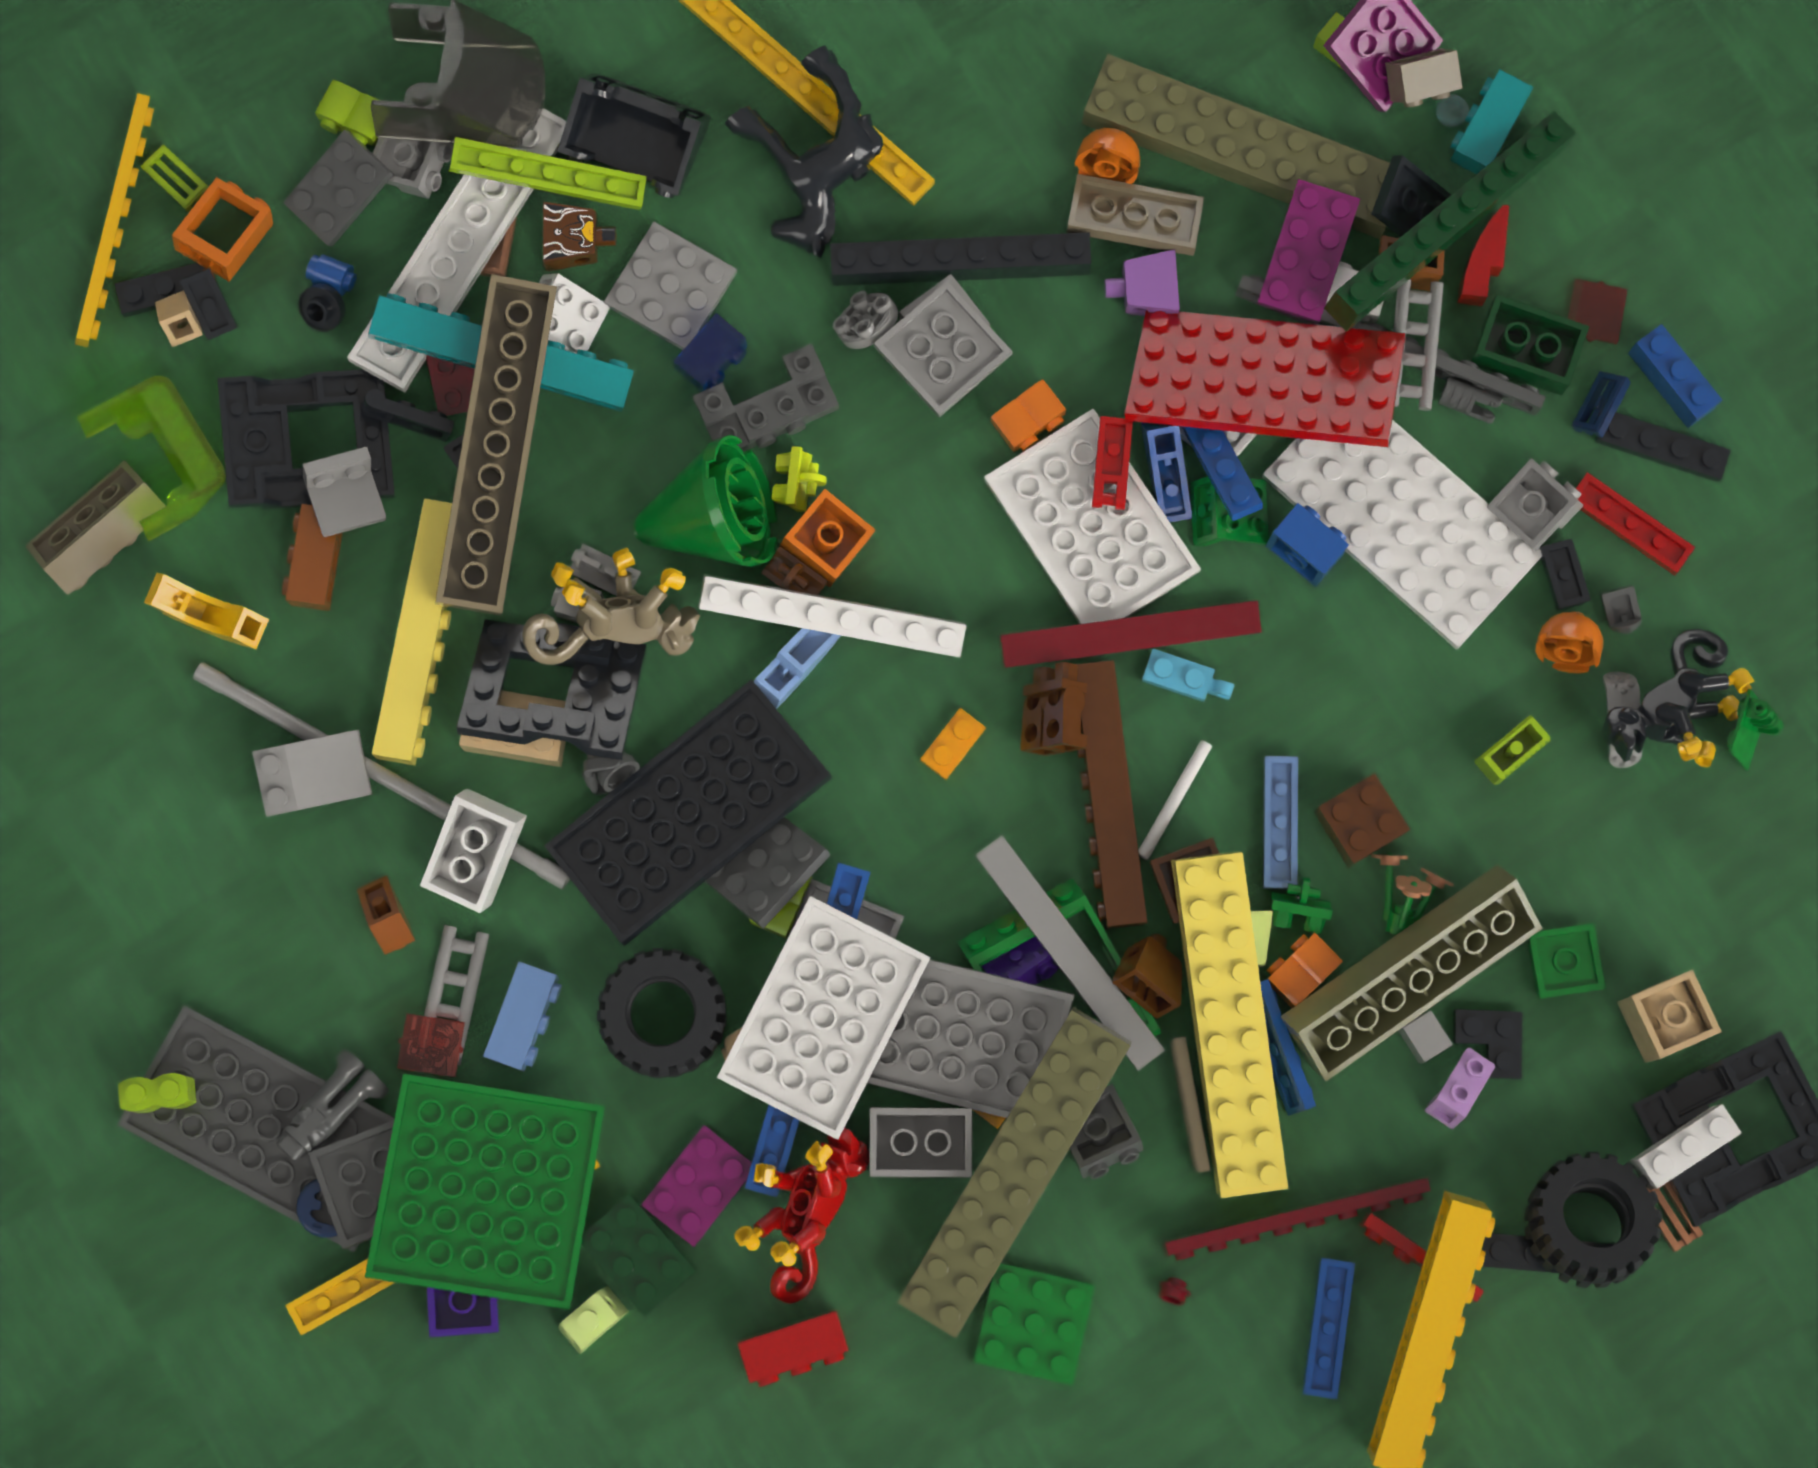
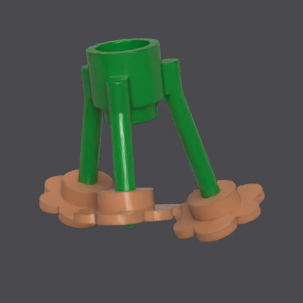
M1392 852L1387 854H1371V858L1380 859V865H1386L1385 909L1382 919L1387 921L1385 930L1392 934H1399L1421 918L1437 887L1443 889L1445 884L1451 887L1454 886L1453 883L1441 878L1442 875L1440 873L1434 874L1422 867L1420 870L1428 874L1425 881H1420L1419 878L1414 876H1397L1395 879L1396 887L1402 890V893L1406 895L1404 905L1396 904L1393 910V865H1400V859H1408V855H1394ZM1421 895H1423V898L1415 911L1411 908L1413 899L1420 898Z

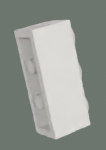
M1715 1105L1631 1159L1630 1163L1636 1167L1635 1170L1640 1177L1644 1175L1649 1181V1184L1646 1186L1648 1190L1658 1189L1742 1132L1724 1105Z

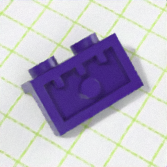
M1036 937L981 966L986 973L1035 985L1042 980L1051 978L1059 969Z

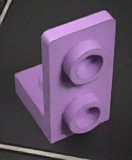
M1467 1048L1441 1091L1430 1100L1424 1111L1453 1130L1466 1118L1493 1072L1495 1065L1471 1048Z

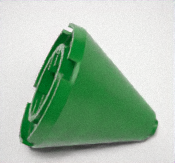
M733 435L712 440L636 516L633 532L637 540L646 546L747 567L768 562L773 557L778 542L777 537L770 538V524L778 522L768 478L752 449L743 452L737 445L742 443V440Z

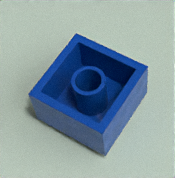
M1297 503L1274 530L1265 547L1314 587H1317L1341 559L1350 544L1345 541L1346 536L1334 526L1329 528L1319 520L1321 518L1320 515L1308 505L1303 507Z

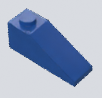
M1141 422L1145 454L1155 501L1170 523L1192 519L1179 426Z

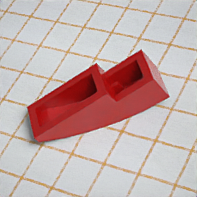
M1502 205L1491 218L1474 245L1460 281L1457 303L1483 306L1488 297L1490 276L1498 277L1504 268L1509 205Z

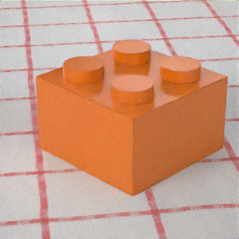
M824 489L787 533L779 547H782L828 581L826 585L831 587L870 540L876 529L828 490Z

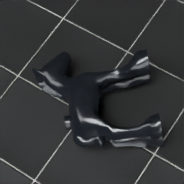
M826 45L808 54L802 60L801 65L810 75L826 82L835 94L839 113L834 138L811 147L799 157L789 148L774 127L768 124L757 110H752L749 106L740 108L725 122V125L733 134L738 135L740 138L760 142L774 158L785 183L801 202L802 212L800 215L774 221L771 225L772 237L802 248L808 254L812 253L819 258H822L825 252V245L829 244L835 233L836 211L832 195L833 191L851 177L855 182L864 178L870 172L867 165L876 155L880 154L883 147L882 137L873 126L871 114L859 115L862 104L851 87L847 72L839 65L834 52L828 50Z

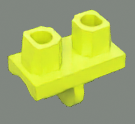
M791 447V452L777 454L776 471L780 474H788L787 484H775L773 486L772 500L778 504L789 506L797 512H806L808 496H816L817 486H825L827 477L818 474L819 464L812 463V455L810 453L804 452L802 447Z

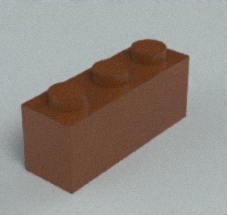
M301 504L300 513H295L293 520V532L297 533L295 545L291 544L288 550L287 562L291 564L289 577H284L282 595L286 596L285 600L290 606L330 611L343 532L323 537L313 506Z

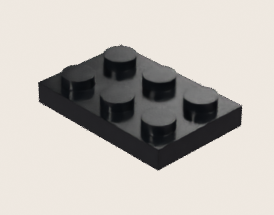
M1393 155L1371 214L1401 237L1449 198L1451 194L1403 155Z

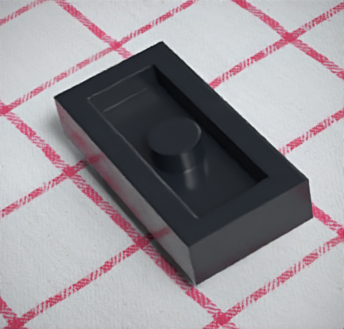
M211 267L180 279V284L207 340L238 328L235 317Z
M1573 539L1541 546L1539 548L1542 554L1541 560L1556 610L1560 611L1589 603L1591 599Z

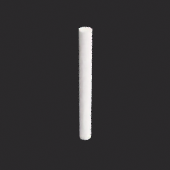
M1203 740L1199 742L1140 846L1138 852L1141 858L1148 860L1210 752L1212 745Z

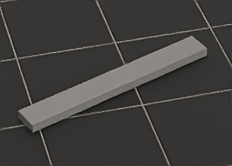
M1000 836L975 855L976 859L1100 1023L1132 1042L1125 1056L1134 1068L1139 1071L1164 1052V1048L1117 986L1112 983L1111 978L1005 838Z

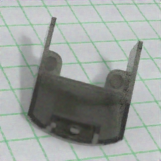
M451 0L450 7L389 3L388 12L392 36L395 41L444 44L438 83L422 82L411 85L405 93L404 102L371 101V112L376 137L454 143L455 137L502 147L518 148L523 143L522 138L530 129L533 130L543 109L546 93L544 63L541 52L533 37L456 0Z

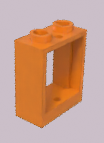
M216 177L172 234L174 248L205 268L211 267L213 273L230 282L272 227V212L269 205L258 197L253 199L243 193L242 189L231 181L226 183ZM220 198L254 218L228 253L223 252L193 234Z

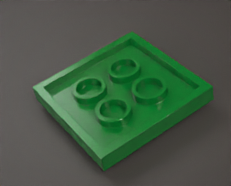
M1001 1263L992 1277L973 1362L1073 1386L1095 1285Z

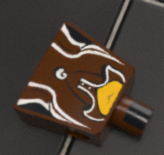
M543 202V263L546 271L594 264L598 261V246H616V226H598L595 210Z

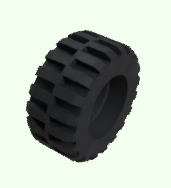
M653 948V951H640L635 953L633 958L627 961L623 960L617 965L619 968L613 974H609L605 980L604 990L600 991L598 1001L600 1003L599 1010H597V1021L600 1025L599 1032L602 1040L606 1043L612 1055L633 1072L651 1078H676L684 1073L695 1071L700 1068L699 1065L706 1060L708 1061L713 1056L714 1050L720 1045L724 1037L723 1032L727 1025V1005L717 979L700 960L680 950L673 949L672 951L664 950V948ZM658 982H668L681 987L690 996L694 1007L693 1023L687 1034L677 1042L668 1045H655L642 1039L635 1031L631 1020V1008L636 996L645 987Z
M1588 1151L1584 1157L1579 1153L1569 1155L1565 1161L1559 1160L1545 1172L1527 1199L1529 1204L1524 1210V1220L1528 1221V1225L1524 1231L1526 1239H1533L1534 1244L1530 1249L1535 1257L1541 1255L1545 1260L1541 1266L1548 1272L1555 1269L1560 1273L1558 1279L1565 1283H1568L1570 1279L1577 1280V1287L1586 1289L1591 1284H1594L1597 1289L1606 1288L1612 1282L1618 1284L1633 1274L1651 1256L1655 1250L1654 1245L1659 1241L1661 1230L1657 1226L1662 1221V1211L1654 1207L1659 1202L1655 1191L1649 1193L1646 1188L1649 1181L1644 1175L1638 1177L1632 1172L1636 1168L1628 1161L1624 1166L1617 1163L1618 1156L1608 1153L1603 1159L1600 1158L1598 1151ZM1576 1193H1590L1605 1199L1615 1209L1620 1219L1621 1237L1619 1241L1612 1247L1597 1248L1578 1240L1571 1233L1564 1219L1563 1205L1566 1199Z

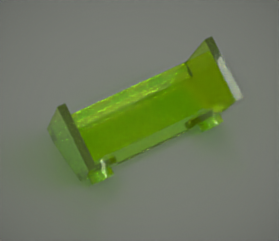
M152 376L77 416L86 438L115 423L126 437L132 439L144 437L152 432L181 479L183 485L170 492L167 497V506L139 521L148 541L194 517L225 483L226 474L223 465L174 384L165 376Z

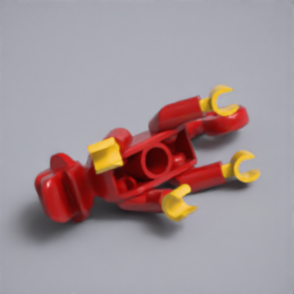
M844 1128L838 1140L827 1134L828 1143L821 1142L819 1145V1142L815 1141L805 1155L810 1164L796 1168L788 1173L776 1171L775 1166L766 1163H758L755 1166V1182H763L767 1187L789 1191L791 1195L786 1209L782 1207L771 1209L753 1224V1229L750 1226L740 1227L735 1232L734 1238L739 1246L745 1245L748 1250L754 1251L760 1246L759 1237H766L774 1229L781 1230L783 1237L789 1241V1244L785 1241L775 1243L770 1249V1254L775 1262L781 1261L783 1263L774 1272L770 1281L772 1296L787 1304L796 1303L811 1291L818 1274V1259L815 1247L824 1239L827 1227L844 1201L847 1189L846 1179L856 1177L867 1170L870 1159L869 1151L865 1143L857 1140L849 1129ZM795 1253L801 1255L802 1272L792 1266L796 1262ZM788 1280L796 1283L794 1287L786 1290Z

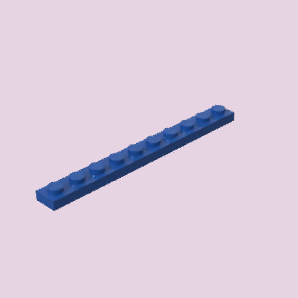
M837 863L826 904L857 920L871 872ZM769 1104L744 1188L778 1197L780 1189L767 1187L763 1182L754 1181L755 1166L758 1163H766L775 1166L776 1171L785 1172L799 1120Z

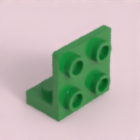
M1208 476L1190 482L1193 546L1205 547L1220 541L1267 544L1269 532L1265 480L1249 478L1263 503V509L1235 521L1231 520Z

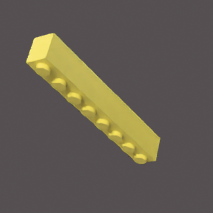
M424 498L372 755L379 760L416 766L417 758H422L424 753L425 739L421 738L423 726H428L430 723L432 707L428 706L430 693L435 694L438 685V674H434L436 663L441 662L443 659L445 643L441 642L443 630L449 629L451 621V611L447 610L448 607L435 605L452 503Z

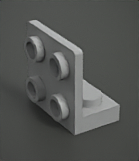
M367 447L303 464V479L323 537L386 520V513L371 472V457Z

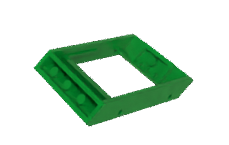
M1072 878L1046 892L1065 919L1081 911L1084 912L1103 946L1101 947L1103 953L1116 973L1121 958L1088 899ZM1013 910L1006 915L1000 916L997 920L983 928L971 932L963 939L957 941V944L970 968L982 971L981 966L1035 937V935L1016 910ZM1128 996L1126 998L1152 1034L1154 1036L1161 1034V1030L1154 1017ZM1093 1016V1017H1092L1093 1019H1095V1020H1097L1098 1022H1100V1021L1097 1019L1096 1016Z

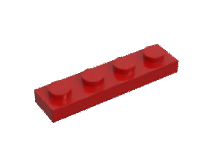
M1587 472L1577 485L1576 489L1582 494L1578 500L1584 505L1580 509L1583 513L1675 576L1695 549V546Z
M1367 1213L1359 1225L1366 1229L1363 1233L1365 1237L1377 1245L1385 1242L1394 1249L1391 1254L1407 1265L1412 1261L1422 1268L1426 1250L1374 1214ZM1477 1285L1472 1302H1478L1484 1293V1290Z

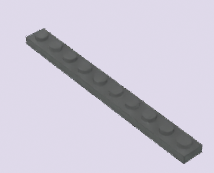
M1243 275L1235 296L1257 304L1265 279L1255 275L1250 277ZM1262 306L1304 324L1341 327L1325 309L1318 324ZM1360 321L1352 327L1356 329L1388 331L1381 325L1370 324L1369 326ZM1406 336L1404 352L1424 355V347L1419 346L1415 339ZM1437 348L1436 377L1446 381L1448 377H1452L1498 395L1504 399L1503 404L1536 416L1542 408L1546 396L1539 394V390L1526 384L1516 385L1509 382V378L1497 372L1489 374L1479 370L1478 365L1467 360L1459 362L1449 358L1445 351ZM1414 367L1422 371V367Z

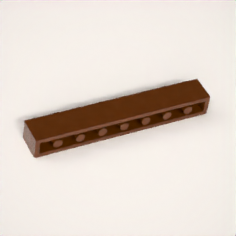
M1114 660L1076 664L1078 665L1077 681L1087 683V693L1083 694L1085 706L1081 712V734L1088 735L1087 749L1077 750L1078 759L1084 758L1085 771H1080L1082 791H1088L1090 804H1084L1086 824L1092 823L1094 836L1088 837L1090 856H1096L1098 869L1092 870L1094 889H1100L1102 902H1096L1097 916L1100 922L1105 923V930L1143 926L1147 923Z

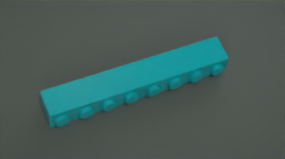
M387 293L386 297L379 295L368 338L475 369L482 326L469 322L470 317L451 312V315L447 316L437 313L438 308L433 305L419 303L418 307L406 303V298ZM548 340L540 385L541 389L619 412L623 410L634 370L627 369V363L615 359H609L608 363L597 360V355L592 352L578 350L576 354L564 350L565 345Z

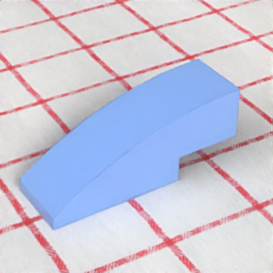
M802 628L778 652L776 658L755 678L754 683L777 709L817 666L841 635Z

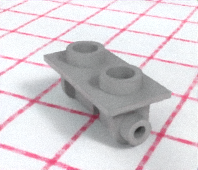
M582 544L580 550L576 549L571 558V561H573L571 568L574 570L572 575L617 596L615 574L618 570L612 557ZM629 567L626 568V571L631 573L633 588L641 572Z

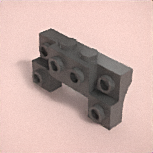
M812 343L782 356V362L791 379L790 381L739 404L732 405L723 383L694 395V403L711 441L727 435H733L742 440V443L737 445L743 452L755 446L764 448L773 444L776 441L775 437L784 433H788V435L796 434L806 428L805 424L838 410V401L825 376V371Z

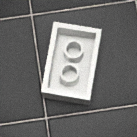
M465 789L455 795L420 886L478 913L483 912L493 903L527 815L470 789Z

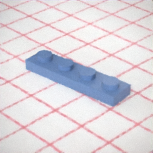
M1265 756L1263 780V889H1287L1288 883L1297 885L1298 757Z

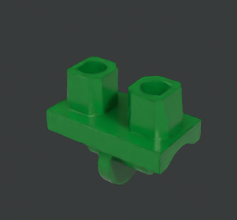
M1303 876L1300 885L1288 883L1287 893L1271 891L1270 904L1273 925L1290 928L1293 914L1305 915L1303 930L1321 934L1326 919L1331 920L1332 917L1331 901L1320 899L1321 889L1310 887V877Z

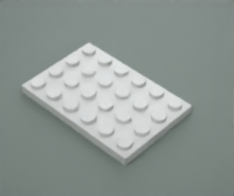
M1094 409L1086 412L984 476V481L1079 624L1130 617L1201 571V568L1130 462L1125 510H1114V506L1102 505V508L1092 507L1100 417ZM1104 484L1103 492L1116 493L1117 485Z
M810 896L717 1078L838 1140L931 957Z

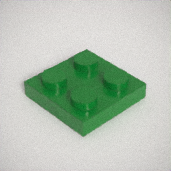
M1594 923L1542 930L1527 939L1537 999L1606 989Z

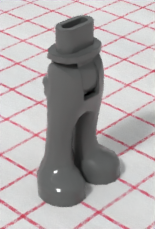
M343 1049L336 1058L337 1068L334 1073L299 1109L290 1125L283 1129L285 1132L283 1137L276 1143L294 1162L304 1152H311V1146L314 1148L331 1136L347 1116L365 1099L371 1097L381 1100L390 1092L386 1085L370 1069H367L335 1106L330 1108L329 1103L352 1079L359 1076L365 1070L364 1064L346 1049Z

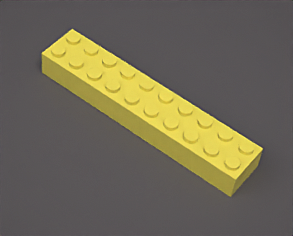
M1233 851L1171 860L1216 1193L1221 1198L1288 1189L1243 852Z

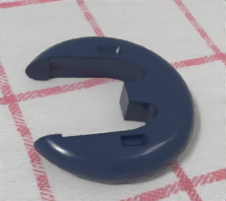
M314 1179L302 1189L298 1196L296 1205L298 1219L303 1228L314 1236L321 1238L338 1236L333 1225L319 1222L312 1216V1211L321 1210L323 1204L322 1201L316 1199V1194L322 1192L318 1179Z

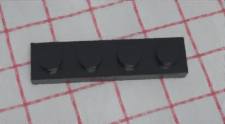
M1617 412L1603 438L1596 436L1595 443L1717 483L1722 480L1731 451L1730 449Z
M1492 1233L1490 1238L1485 1237L1481 1249L1485 1251L1482 1267L1548 1272L1541 1266L1545 1262L1541 1255L1535 1257L1530 1249L1534 1244L1533 1239L1528 1240L1526 1236ZM1581 1241L1589 1246L1597 1248H1607L1615 1245L1609 1243ZM1552 1269L1549 1273L1559 1272H1557L1555 1269Z

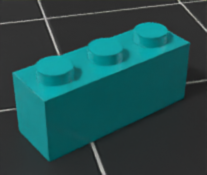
M1500 69L1494 79L1488 77L1479 93L1484 96V99L1480 106L1472 105L1464 120L1470 123L1465 133L1459 130L1450 146L1451 149L1455 150L1450 161L1475 174H1478L1497 156L1534 87Z

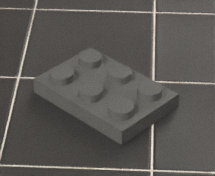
M343 130L283 203L327 246L333 247L394 174L350 131Z

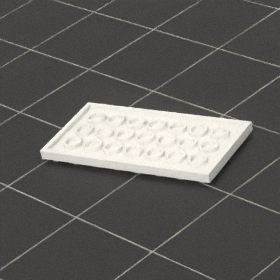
M1392 420L1388 447L1296 438L1262 475V478L1292 505L1296 506L1299 503L1303 507L1305 505L1310 506L1320 515L1321 518L1319 520L1327 527L1334 526L1346 536L1345 541L1350 544L1345 552L1456 650L1542 557L1540 549L1534 551L1487 508L1489 504L1394 420Z

